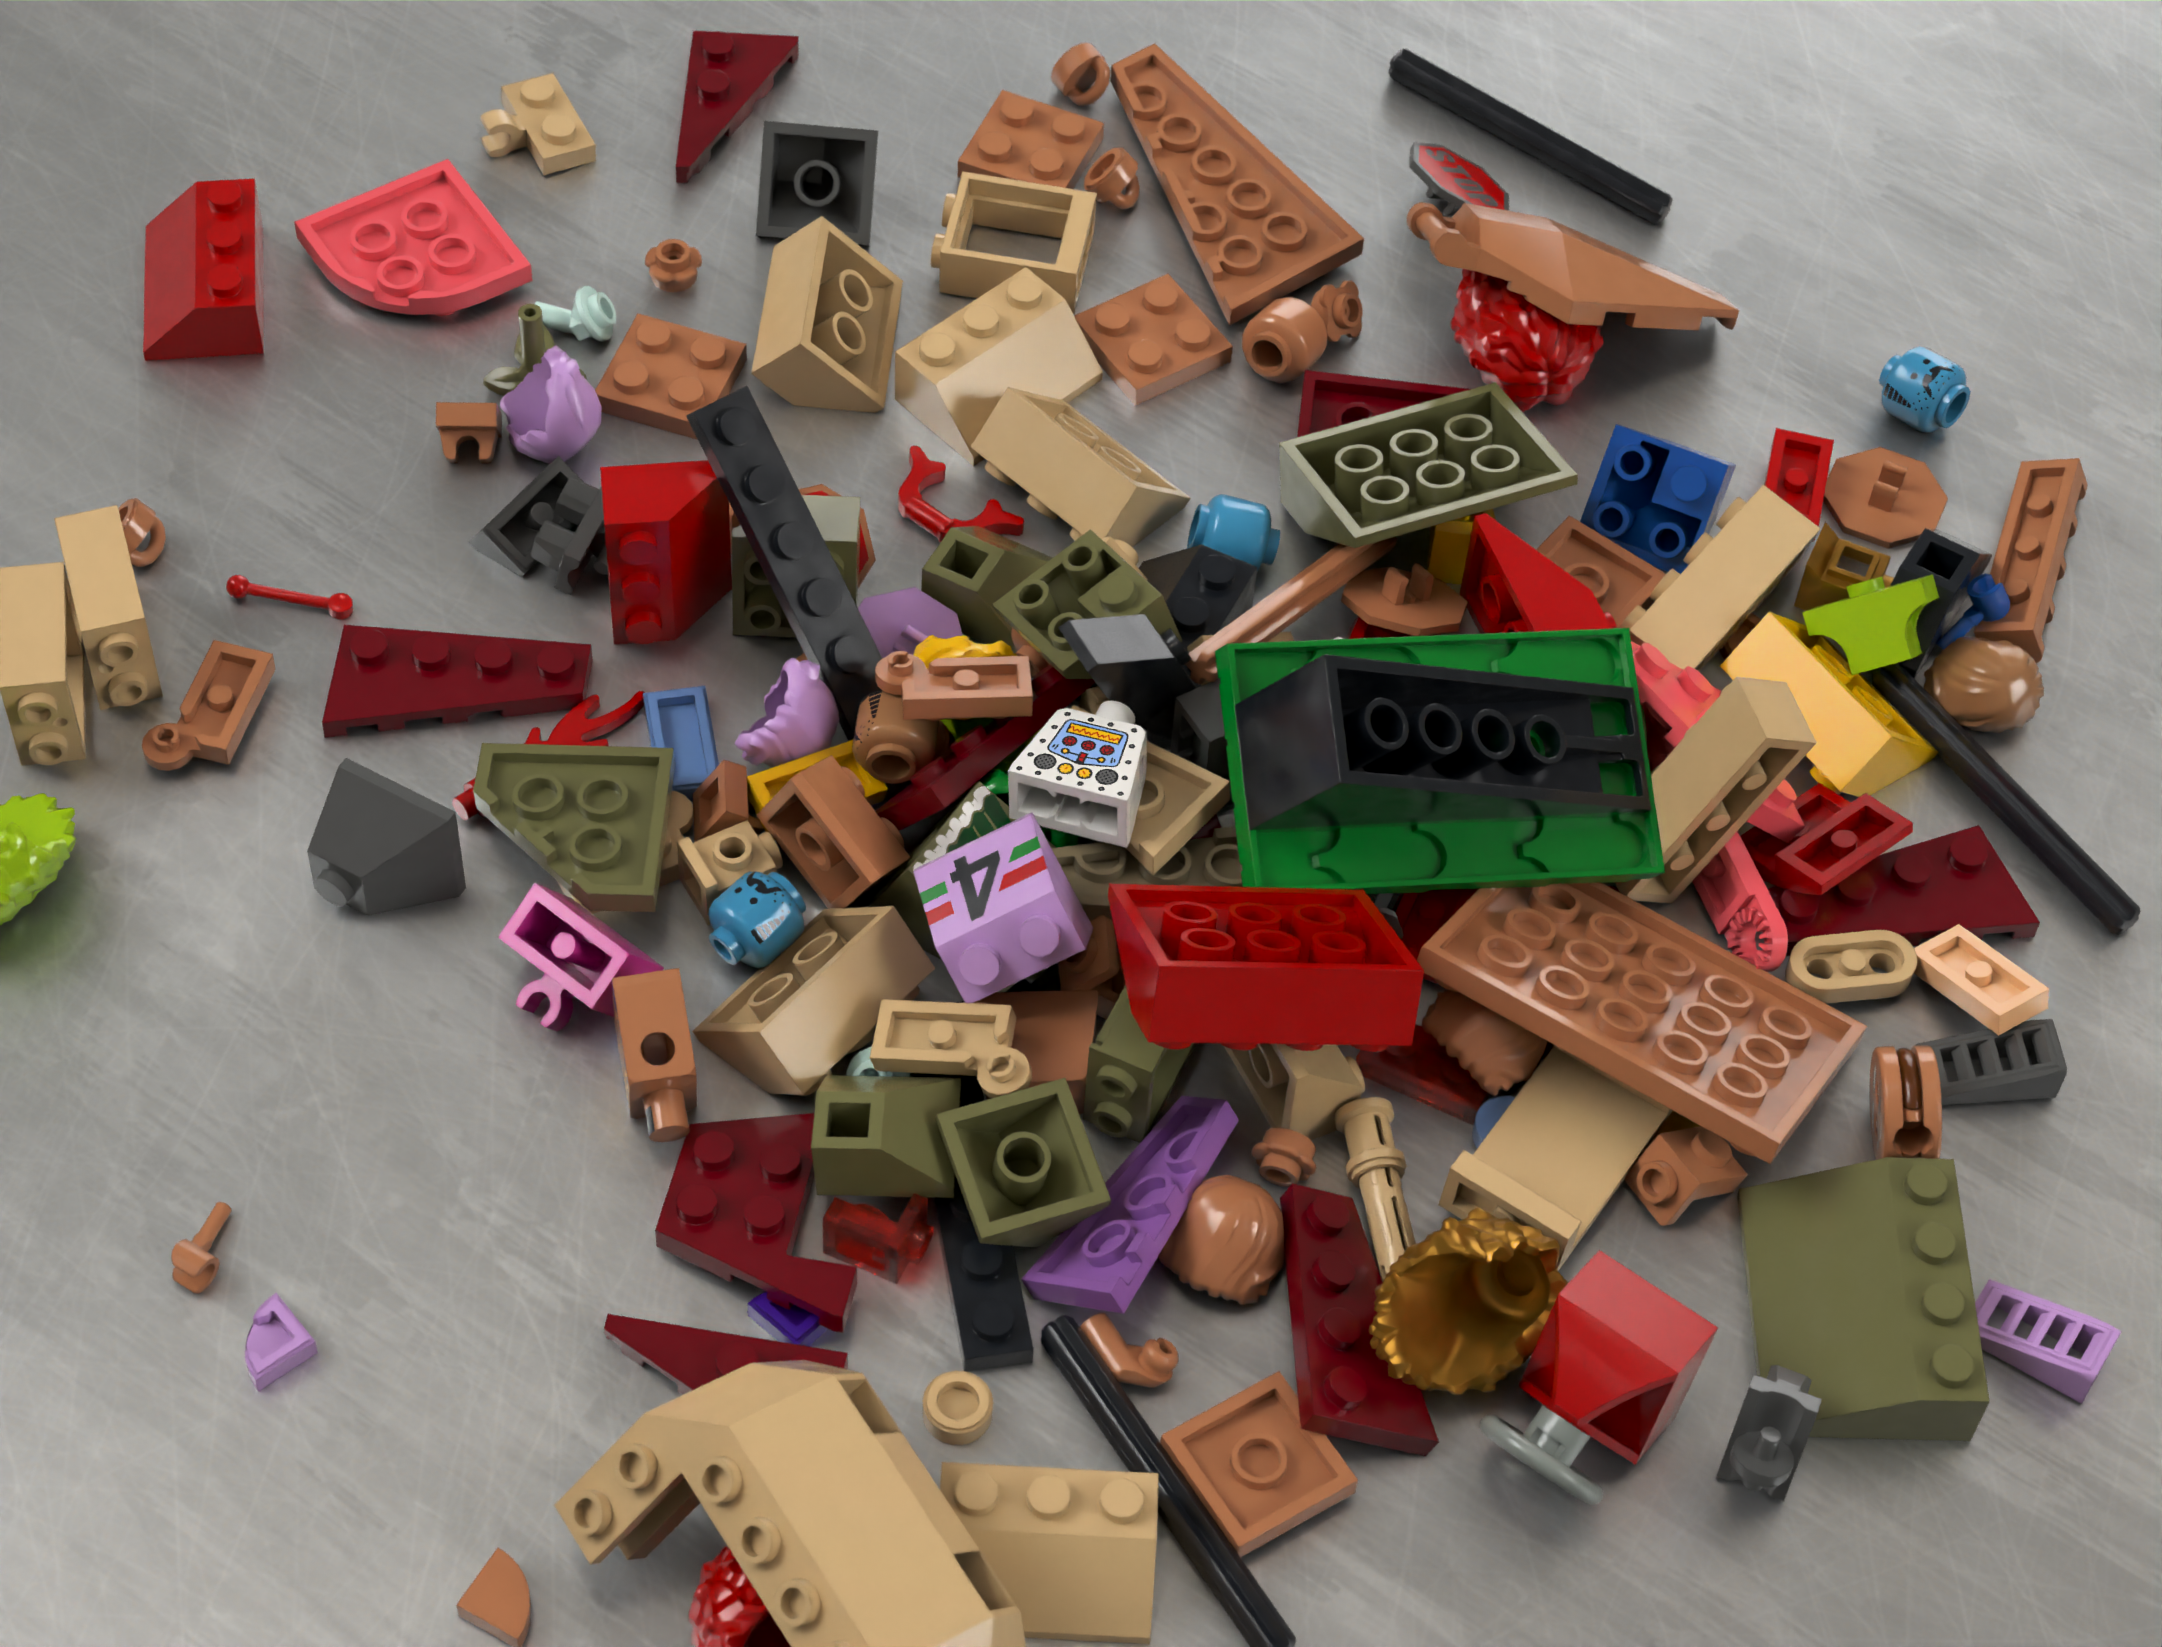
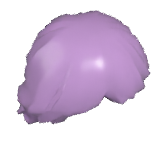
M558 346L547 349L541 358L542 362L534 364L533 371L529 372L514 390L507 393L500 400V408L506 413L508 421L506 429L509 432L510 443L517 451L530 458L549 464L558 456L563 461H566L576 455L588 444L601 424L602 407L595 389L580 373L577 361L571 359L566 354V351L563 352Z
M795 658L786 661L776 685H772L770 692L764 696L766 716L757 720L748 731L743 730L735 742L737 748L743 751L742 757L744 760L756 766L764 763L770 767H775L830 748L832 737L836 732L839 722V712L832 692L819 678L820 665L809 660L799 662Z

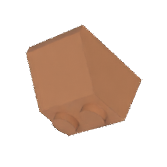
M832 755L792 777L756 815L828 909L848 908L891 876L911 858L904 849V840L895 825L888 819L878 816L864 798L865 791L858 777L847 767H841Z

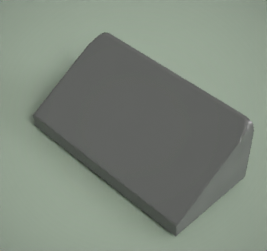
M558 456L469 541L470 545L478 552L522 577L537 562L530 555L535 537L544 521H551L568 530L575 525L555 515L554 511L559 496L569 478L583 481Z

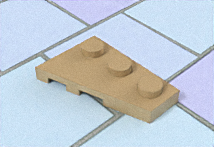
M1073 705V706L1070 708V709H1074V710H1078V711L1090 713V712H1088V711H1086V710H1084V709H1082V708H1080V707H1077V706H1075V705ZM1147 741L1146 779L1131 840L1126 849L1152 875H1155L1230 800V781Z

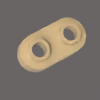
M1888 930L1811 936L1802 939L1793 947L1786 966L1785 977L1788 984L1825 1004L1889 998L1901 994L1910 985L1917 966V955L1907 939ZM1872 968H1881L1885 970L1887 973L1879 974L1875 972ZM1811 974H1819L1825 979L1817 978Z

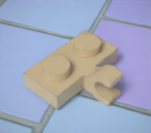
M554 73L501 86V102L505 110H490L480 116L481 122L489 134L481 137V142L490 157L504 156L515 149L527 146L543 175L596 161V144Z

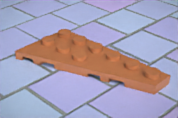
M1155 43L1111 65L1110 82L1229 326L1269 305L1274 300L1288 295L1362 255L1364 238Z

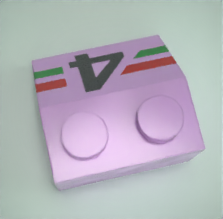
M1032 812L916 868L913 872L935 948L965 1003L979 1001L1085 950L1093 926Z

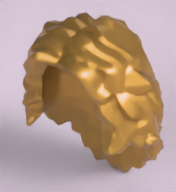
M1475 1208L1469 1211L1468 1216L1460 1221L1453 1217L1444 1219L1441 1230L1427 1235L1424 1241L1408 1247L1404 1254L1398 1257V1261L1390 1266V1272L1386 1274L1383 1284L1375 1288L1377 1299L1374 1302V1310L1378 1314L1373 1318V1324L1369 1327V1334L1374 1336L1370 1341L1371 1348L1376 1350L1375 1354L1379 1359L1385 1360L1388 1363L1389 1376L1394 1379H1401L1405 1384L1416 1385L1417 1388L1424 1391L1447 1390L1453 1395H1462L1467 1389H1476L1482 1392L1494 1391L1496 1389V1382L1504 1380L1509 1372L1520 1367L1533 1353L1558 1294L1568 1284L1565 1278L1556 1270L1560 1256L1558 1241L1544 1236L1542 1231L1537 1228L1522 1226L1508 1218H1496L1481 1208Z

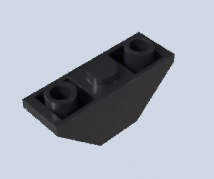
M1924 529L1900 565L1890 585L1893 586L1933 574L1939 598L1928 603L1920 612L1917 620L1916 630L1922 654L1910 660L1899 662L1914 679L1968 597L1967 586L1975 577L1984 572L1992 557V554L1938 529Z

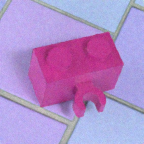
M534 883L498 936L500 940L545 973L540 980H534L523 987L517 997L516 1005L523 1010L534 1013L541 1001L548 997L550 1007L540 1024L556 1032L563 1029L569 1022L573 1012L572 998L574 996L592 1010L614 1017L612 978L662 971L664 967L572 898L537 883Z

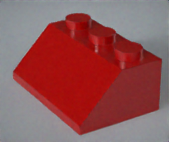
M255 178L197 181L145 226L143 337L145 361L264 354L263 223Z
M708 460L600 467L614 645L674 641L732 590L729 501Z

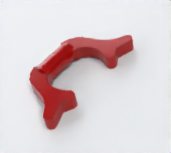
M919 446L910 447L909 463L911 471L898 492V510L903 518L910 519L938 539L939 543L951 527L979 526L998 535L1021 536L1023 534L1024 518L1003 511L999 501L996 499L988 500L983 512L967 521L950 519L924 501L920 493L928 486L945 480L946 466L942 462L929 460Z

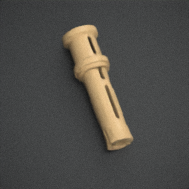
M1367 1097L1353 1100L1340 1107L1334 1114V1120L1337 1130L1345 1134L1350 1160L1345 1166L1349 1181L1361 1191L1381 1279L1384 1282L1386 1274L1390 1272V1266L1398 1261V1257L1404 1254L1408 1247L1416 1243L1400 1180L1405 1173L1404 1170L1407 1165L1403 1152L1395 1148L1390 1123L1395 1116L1392 1104L1385 1098Z

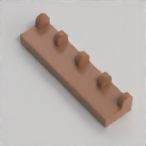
M2079 458L2021 461L1990 572L1995 584L2002 583L2010 600L2009 612L2005 617L1996 621H1981L1974 629L1976 638H1985L1991 641L2007 640L2014 645H2019L2033 657L2035 663L2042 660L2045 649L2041 638L2044 626L2053 619L2055 606L2052 596L2056 581L2063 578L2066 570V561L2063 554L2067 539L2076 532L2078 524L2075 515L2078 500L2085 497L2088 486Z

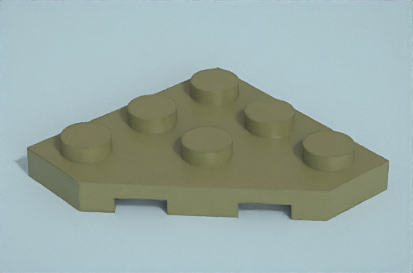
M482 743L473 793L476 808L590 911L656 912L675 772L674 748Z

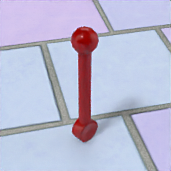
M234 575L226 583L228 594L236 599L252 595L328 610L330 616L338 620L347 619L353 613L352 598L345 593H337L327 598L250 583L242 575Z

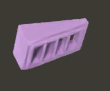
M1990 1279L1975 1302L1981 1346L1984 1351L2081 1404L2121 1333L2117 1328L2097 1318ZM1996 1307L2009 1313L2000 1330L1986 1325ZM2021 1320L2033 1326L2027 1339L2013 1335ZM2046 1334L2058 1340L2054 1349L2040 1345ZM2073 1348L2082 1353L2081 1360L2067 1355L2069 1350Z

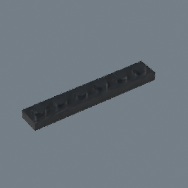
M745 386L686 415L807 659L820 665L819 678L833 694L839 712V724L847 740L850 741L854 738L856 719L861 702L870 694L882 690L877 686L875 680L876 665L882 659V656L748 386Z
M910 1073V1077L961 1078L960 1107L984 1101L983 1090L977 1080V1076ZM955 1176L954 1198L932 1197L963 1370L971 1372L1033 1363L1034 1349L1014 1248L1009 1245L983 1244L979 1242Z

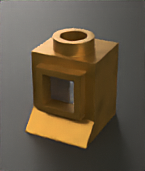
M1825 521L1806 563L1794 606L1807 611L1814 607L1849 598L1846 586L1881 576L1883 577L1885 587H1889L1894 577L1885 575L1891 556L1840 539Z

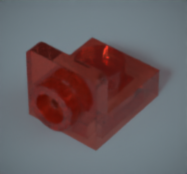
M914 1193L899 1221L896 1223L889 1220L883 1212L867 1204L853 1205L835 1197L823 1217V1253L898 1284L909 1262L918 1265L924 1258L931 1243L934 1227L927 1224L928 1199Z

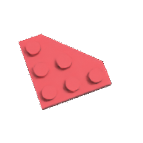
M1631 641L1640 705L1644 703L1650 714L1662 726L1670 730L1664 738L1675 748L1684 738L1686 731L1696 724L1718 699L1721 690L1712 686L1696 669L1687 666L1683 670L1670 663L1653 645L1643 643L1640 646ZM1785 779L1746 821L1786 843H1789L1805 828L1793 803L1797 799L1796 793Z

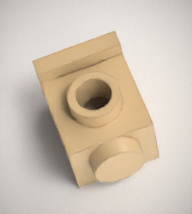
M748 820L693 843L689 837L677 841L679 879L707 925H711L708 910L713 901L741 876L749 871L762 872L768 875L771 872H777V869L783 865L779 848L769 832L757 835Z

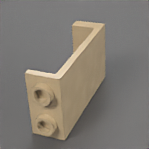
M1554 1045L1472 1155L1463 1150L1450 1167L1438 1205L1461 1219L1466 1218L1469 1211L1481 1208L1496 1218H1508L1522 1226H1530L1541 1230L1544 1236L1556 1239L1560 1245V1256L1556 1269L1559 1271L1667 1120L1672 1110Z

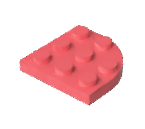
M449 159L294 222L297 239L322 273L335 287L355 301L388 312L448 316L457 310L482 303L532 281V270L529 261Z

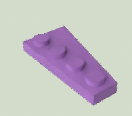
M1181 1096L1106 1181L1105 1184L1111 1198L1110 1205L1061 1233L1021 1278L1033 1299L1125 1313L1188 1207V1202L1192 1200L1193 1192L1204 1180L1239 1121L1227 1100Z

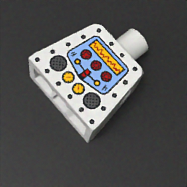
M1113 700L1103 702L1095 715L1070 708L1057 710L1008 770L1009 818L1017 820L1032 812L1039 826L1127 848L1131 840L1147 770V732L1141 726L1134 724L1135 716L1132 710L1125 704Z

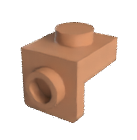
M1100 915L1090 921L1093 931L1086 949L1058 962L1061 991L1098 990L1097 1015L1107 1020L1126 984L1120 954L1117 953L1113 920Z
M1700 1126L1659 1133L1625 1177V1181L1661 1226L1674 1224L1693 1200L1733 1193L1748 1174L1732 1156V1149L1727 1141Z

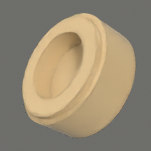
M950 1371L937 1376L925 1389L922 1405L923 1422L929 1433L939 1441L951 1445L968 1444L982 1437L991 1424L993 1397L988 1385L980 1377L965 1371Z

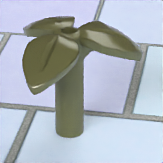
M525 304L518 310L520 332L515 343L514 356L521 366L519 368L498 367L490 371L483 379V384L489 390L499 395L505 396L514 390L523 381L524 377L533 371V365L542 362L541 358L544 352L555 346L552 335L543 323L542 310L536 304ZM579 368L580 373L587 380L586 374Z

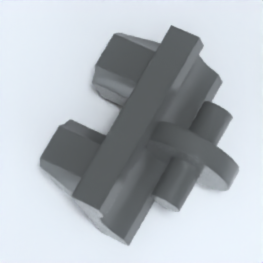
M569 478L556 503L554 514L578 525V528L574 533L551 521H544L535 537L530 557L558 571L554 588L571 595L593 555L597 558L594 563V568L597 572L608 575L602 486L598 489L592 485Z
M1779 1365L1770 1367L1767 1378L1753 1374L1722 1458L1717 1477L1728 1481L1743 1480L1744 1486L1749 1490L1759 1491L1763 1488L1771 1497L1781 1501L1785 1500L1822 1399L1808 1394L1812 1382L1808 1376Z

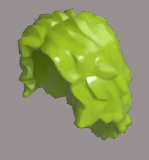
M44 793L26 798L18 795L12 796L5 804H0V926L5 922L11 921L22 907L32 903L37 893L57 880L58 871L64 866V861L70 858L69 852L73 850L77 839L73 835L75 823L71 820L75 815V810L72 807L57 808V799L55 797H47Z

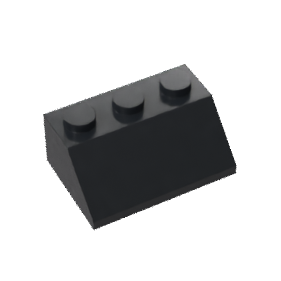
M1198 545L1143 561L1139 567V570L1148 579L1147 581L1163 595L1182 638L1181 644L1188 654L1187 647L1200 636L1216 634L1253 606L1257 566L1205 545ZM1183 665L1182 668L1190 678L1191 670L1186 665ZM1095 682V683H1094L1091 687H1089L1088 689L1093 688V687H1097L1098 685H1097L1096 682ZM1193 682L1196 688L1202 686L1201 684ZM1081 695L1075 700L1080 702ZM1175 702L1141 725V727L1171 740Z

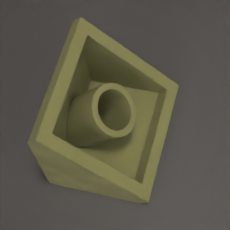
M1066 1078L936 1115L935 1120L980 1243L1037 1248L1110 1205L1111 1198Z

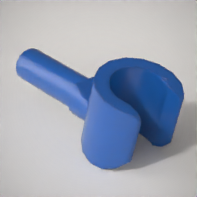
M1988 573L1981 574L1969 583L1967 593L1973 605L1940 638L1937 646L1941 650L1955 642L1957 638L1964 637L1981 621H1996L2005 617L2009 612L2010 600L2002 583L1996 585L1992 575Z

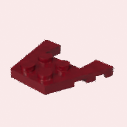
M814 1113L689 1124L690 1132L685 1136L655 1229L656 1247L729 1282L738 1277L767 1291V1299L787 1310L796 1305L819 1316V1325L833 1332L844 1333L857 1286V1267L791 1256L814 1180L811 1152Z

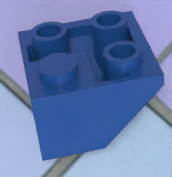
M1616 424L1580 522L1652 566L1667 572L1673 568L1681 574L1688 567V564L1683 561L1686 554L1705 532L1710 533L1736 464L1684 445Z

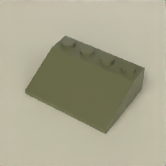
M1496 382L1279 442L1281 503L1305 533L1353 548L1574 486L1578 483V474Z
M1885 1157L1739 1189L1737 1201L1756 1373L1760 1377L1767 1378L1770 1367L1779 1365L1806 1375L1812 1380L1808 1394L1820 1398L1822 1401L1809 1437L1971 1441L1990 1400L1954 1159Z

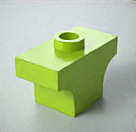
M1933 574L1885 587L1883 577L1881 576L1846 586L1849 598L1802 612L1808 635H1822L1836 641L1846 654L1851 674L1855 675L1910 660L1922 654L1916 630L1917 620L1922 609L1931 601L1938 599L1939 595Z

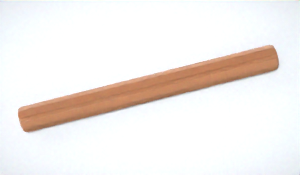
M1397 537L1357 548L1338 544L1189 653L1192 660L1185 664L1191 670L1190 679L1198 684H1202L1206 680L1210 682L1217 680L1216 650L1231 643L1268 642L1391 551L1396 545Z

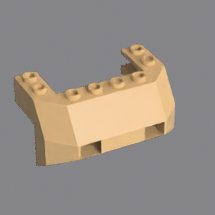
M807 1360L747 1364L644 1413L554 1505L591 1565L601 1563L617 1545L627 1560L646 1558L701 1503L791 1647H1026L1020 1610L864 1374Z

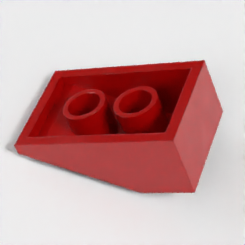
M1487 513L1474 516L1459 594L1468 601L1466 608L1480 634L1617 628L1613 616L1609 612H1603L1591 589Z

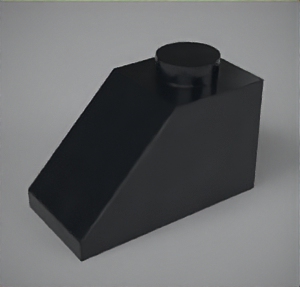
M1145 614L1068 620L1058 627L1087 672L1109 701L1121 702L1132 710L1135 716V725H1143L1172 705L1176 697L1196 688L1182 668L1192 658L1171 628L1159 634Z

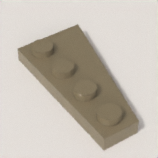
M1235 826L1215 828L1212 837L1189 840L1155 875H1152L1126 848L1099 842L1051 848L1089 921L1100 915L1112 920L1108 901L1109 884L1242 887V865L1239 862Z

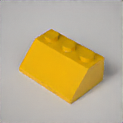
M1768 612L1720 665L1732 680L1736 677L1787 682L1817 742L1806 754V757L1814 764L1810 774L1818 783L1823 784L1838 795L1843 792L1857 797L1865 793L1871 796L1930 762L1938 754V751L1861 673L1851 674L1848 660L1825 636H1809L1804 624Z

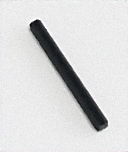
M1401 49L1391 59L1388 74L1397 82L1652 224H1659L1668 215L1673 199L1667 192L1409 49Z
M1899 663L1878 668L1874 672L1871 684L1938 751L1937 755L2111 933L2120 935L2138 921L2141 912L2140 907Z
M1062 1315L1055 1321L1046 1324L1041 1330V1344L1129 1472L1158 1473V1514L1249 1646L1294 1647L1296 1637L1075 1319L1068 1315Z

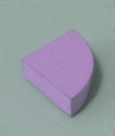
M277 1293L268 1298L256 1311L246 1340L245 1360L250 1378L259 1392L318 1353L315 1340Z

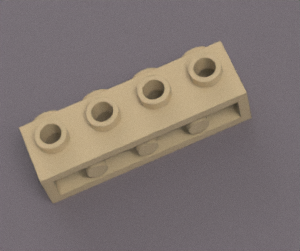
M1764 484L1748 502L1737 497L1716 524L1722 530L1714 538L1705 532L1696 541L1683 559L1688 564V567L1681 574L1673 568L1668 571L1652 591L1650 598L1655 602L1647 611L1639 605L1631 611L1619 628H1629L1632 642L1640 646L1643 643H1649L1657 648L1670 663L1683 670L1690 666L1700 672L1721 649L1723 644L1740 628L1745 619L1758 608L1801 560L1821 528Z
M1736 677L1721 691L1718 699L1698 722L1686 731L1684 738L1666 759L1653 769L1651 780L1665 873L1651 879L1615 882L1621 894L1634 901L1673 903L1815 746L1817 742L1787 682Z

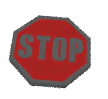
M1413 143L1410 148L1409 168L1428 186L1427 198L1444 199L1449 202L1443 210L1445 216H1454L1464 203L1509 211V194L1481 166L1443 145Z

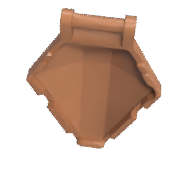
M1423 202L1415 204L1407 214L1406 223L1408 228L1417 238L1427 240L1430 243L1432 255L1441 264L1473 270L1508 281L1507 289L1509 291L1524 295L1528 302L1567 324L1603 326L1606 312L1627 313L1625 324L1637 328L1699 331L1702 317H1714L1728 329H1733L1736 324L1739 310L1722 294L1549 218L1464 203L1452 218L1444 217L1433 204Z

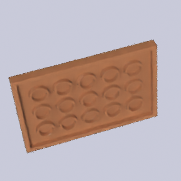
M1603 883L1550 884L1545 887L1479 888L1422 946L1417 958L1418 963L1424 969V973L1433 977L1443 988L1462 993L1729 1141L1739 1152L1756 1156L1771 1164L1858 1047L1867 1028L1863 1023L1762 969H1756L1755 965Z

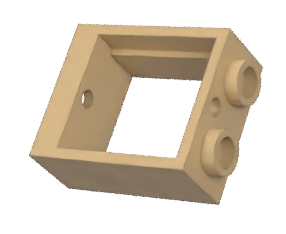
M962 172L957 193H947L945 198L942 227L947 228L945 234L936 233L932 246L931 267L940 269L939 292L979 298L1026 267L1065 298L1074 314L1094 236L1097 193ZM972 224L1061 238L1062 241L1056 264L965 250Z
M114 505L54 518L100 710L118 706H131L141 701L163 697L118 506Z
M64 562L0 568V692L21 766L33 764L55 765L63 761L86 759L84 643Z

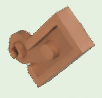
M213 640L179 708L181 717L178 723L157 725L150 729L143 737L142 749L146 762L151 767L165 771L181 768L193 756L229 765L276 670L273 654Z
M895 651L882 658L876 665L875 680L877 686L887 693L902 695L903 720L926 719L937 721L951 718L986 717L1003 719L1007 717L1032 716L1033 695L1029 656L936 658L929 663V668H926L924 662L918 657L908 654L906 651Z

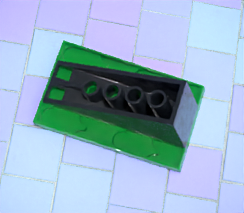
M1629 628L1231 643L1215 651L1217 674L1221 683L1219 684L1224 734L1225 740L1228 743L1226 751L1232 802L1235 803L1233 811L1239 862L1242 865V887L1364 890L1367 894L1424 893L1430 890L1545 887L1550 884L1627 882L1633 879H1651L1665 873Z

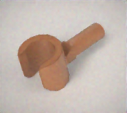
M224 1202L216 1203L200 1231L195 1234L191 1241L183 1239L175 1244L172 1249L171 1260L175 1266L172 1273L173 1280L195 1294L201 1293L212 1283L219 1269V1259L208 1253L232 1211L231 1207Z

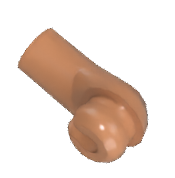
M1105 1313L1091 1316L1080 1326L1118 1382L1154 1388L1171 1379L1173 1375L1172 1370L1177 1366L1179 1356L1175 1346L1168 1340L1158 1338L1157 1340L1150 1339L1147 1340L1144 1346L1127 1344Z

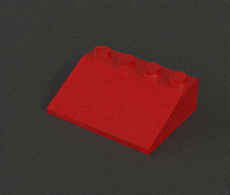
M1109 884L1108 901L1131 1013L1148 1042H1153L1167 1049H1185L1190 1047L1192 1043H1220L1227 1048L1235 1050H1251L1256 1048L1258 1044H1285L1301 1051H1316L1321 1049L1323 1045H1351L1356 1049L1368 1052L1383 1051L1387 1049L1388 1045L1412 1046L1424 969L1364 890Z

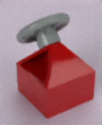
M1599 1250L1558 1294L1518 1385L1543 1405L1524 1433L1494 1415H1486L1481 1419V1432L1505 1451L1571 1495L1587 1504H1598L1603 1498V1490L1595 1481L1571 1465L1577 1455L1581 1453L1590 1437L1636 1465L1675 1419L1718 1327Z

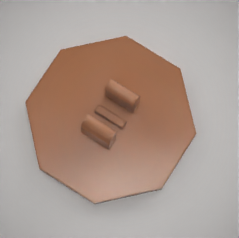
M1878 447L1837 458L1827 478L1823 501L1843 533L1889 549L1917 541L1925 528L1936 529L1947 504L1948 497L1925 462Z
M1418 563L1413 565L1412 572L1394 567L1362 571L1346 584L1341 597V602L1367 624L1413 636H1429L1458 631L1468 603L1466 599L1442 580L1434 578L1430 572Z

